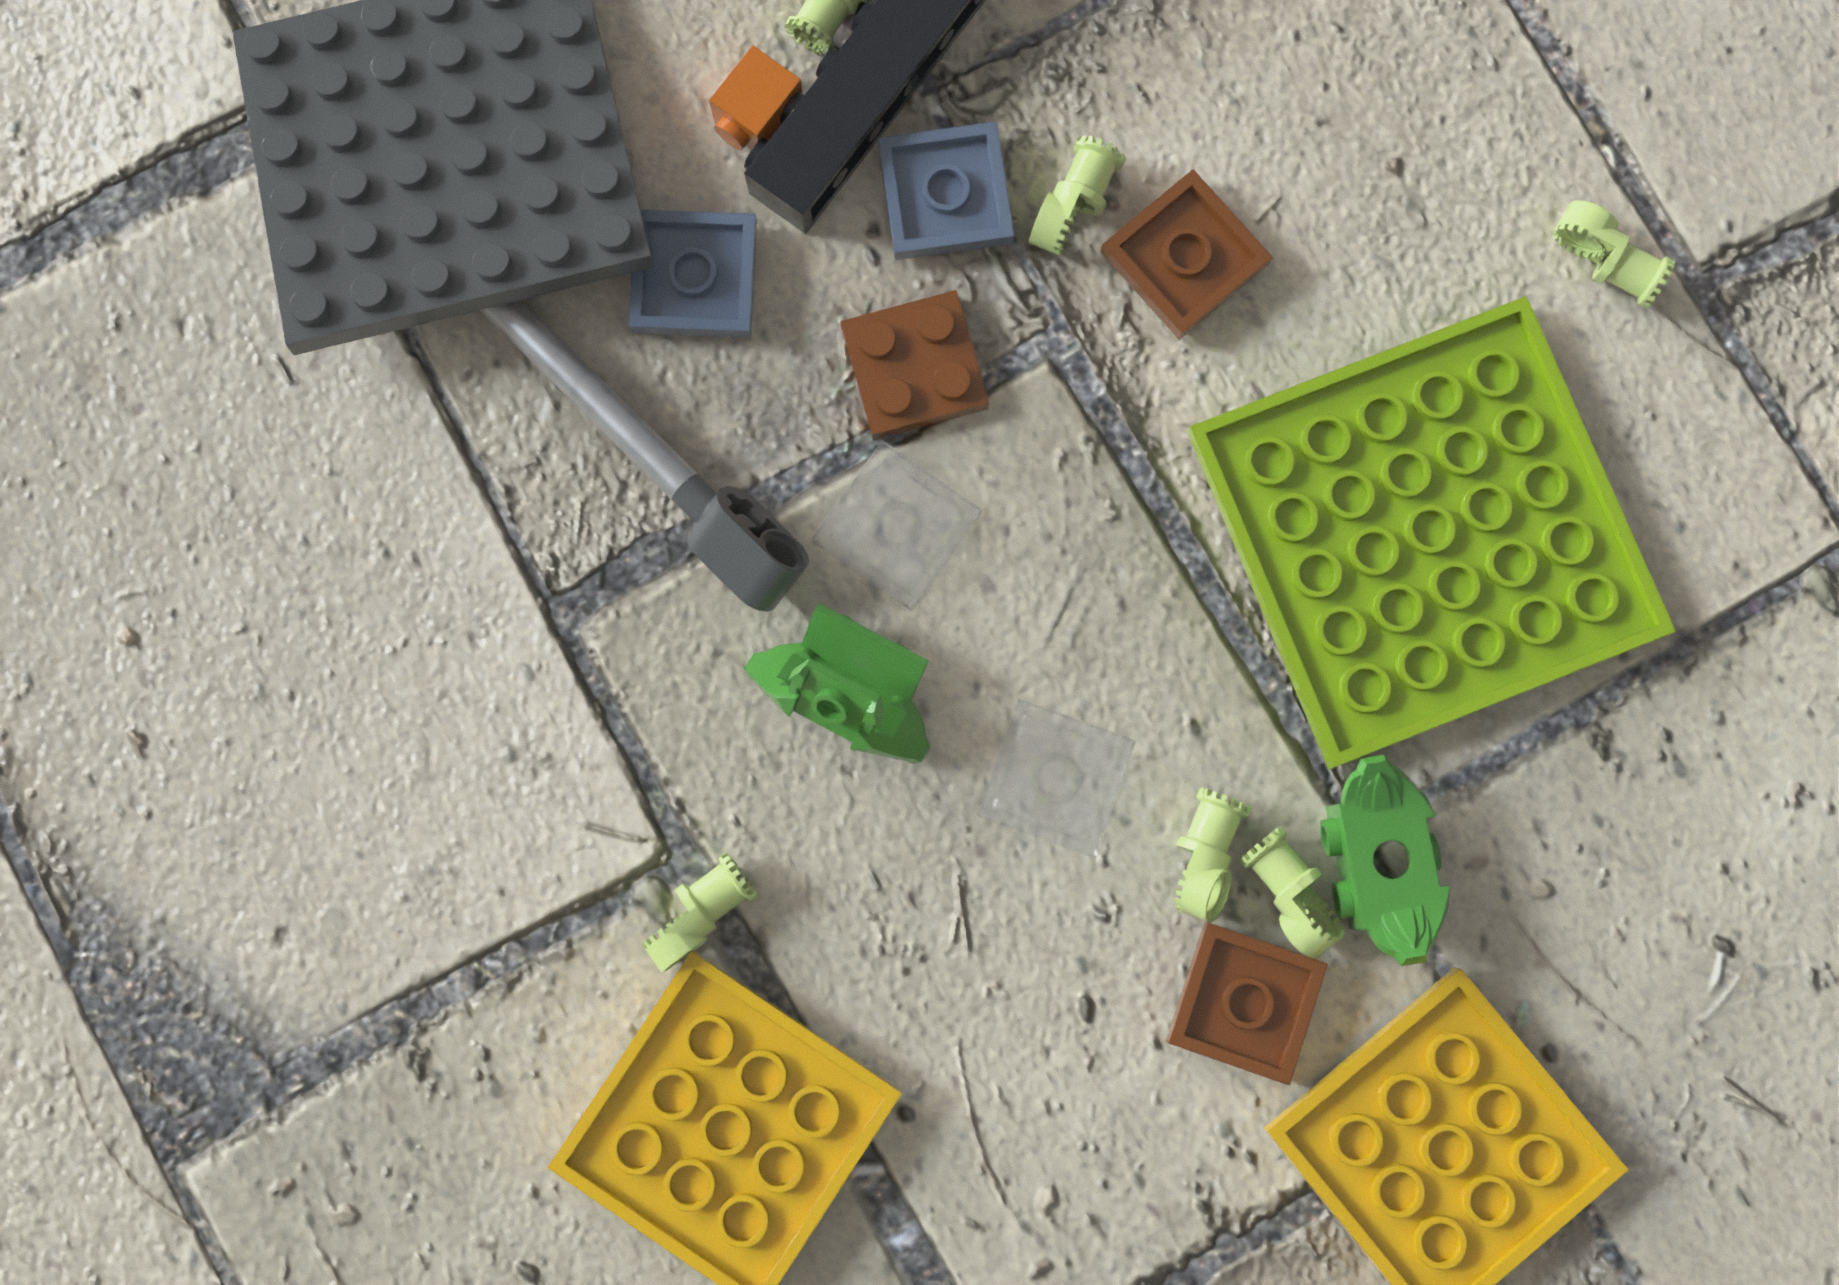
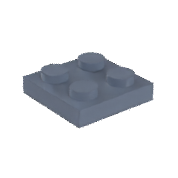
M997 121L878 138V149L895 260L1013 244L1014 231Z
M641 210L654 268L631 273L628 322L631 333L752 338L758 223L756 214Z

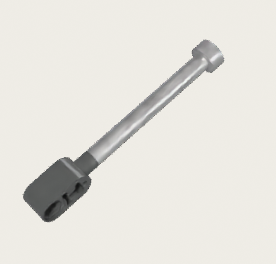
M522 300L480 310L695 522L687 534V543L691 551L743 603L759 611L768 612L774 610L809 565L808 554L800 542L747 492L732 486L722 487L716 492Z

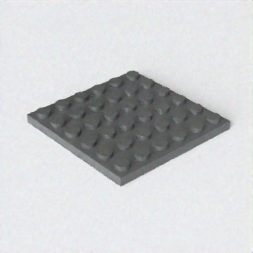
M360 0L232 31L285 344L293 355L654 268L592 0Z

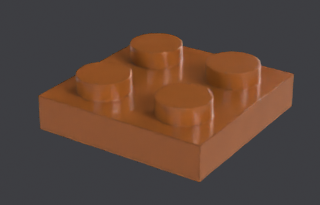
M1194 169L1104 242L1100 251L1178 340L1183 338L1269 266L1273 259L1271 254Z
M957 290L840 321L872 440L989 409L988 397Z
M1204 922L1165 1042L1290 1086L1328 964L1218 925Z

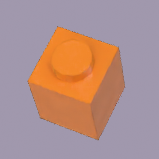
M752 45L709 99L713 119L716 124L714 126L716 133L730 146L740 151L745 146L752 150L755 144L762 138L769 141L782 124L780 117L789 100L796 93H803L801 79Z

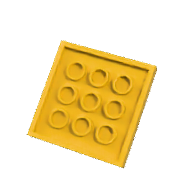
M691 951L547 1168L715 1284L779 1285L902 1095V1090L697 952Z
M1455 967L1263 1128L1390 1285H1496L1629 1170L1461 968Z

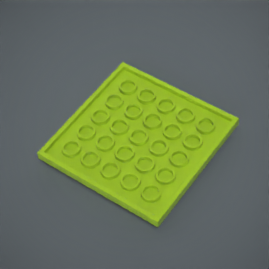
M1527 296L1190 426L1187 431L1328 770L1676 632Z

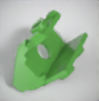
M818 603L813 612L802 643L783 644L770 648L765 652L755 653L744 668L748 677L755 681L759 688L787 716L790 717L794 711L853 742L850 747L851 750L916 764L922 762L930 748L925 736L923 720L912 702V697L929 660Z
M1385 755L1361 758L1357 769L1345 781L1341 802L1325 807L1328 819L1320 821V835L1327 857L1335 856L1340 881L1332 883L1335 910L1339 919L1347 918L1349 929L1366 930L1377 948L1386 955L1394 957L1401 966L1424 963L1427 961L1429 952L1442 928L1449 908L1450 896L1449 885L1440 886L1437 870L1441 869L1442 864L1440 848L1435 835L1429 833L1426 819L1435 817L1428 798L1401 769L1390 762ZM1385 841L1398 842L1406 849L1409 863L1408 869L1402 876L1395 879L1382 876L1374 866V852Z

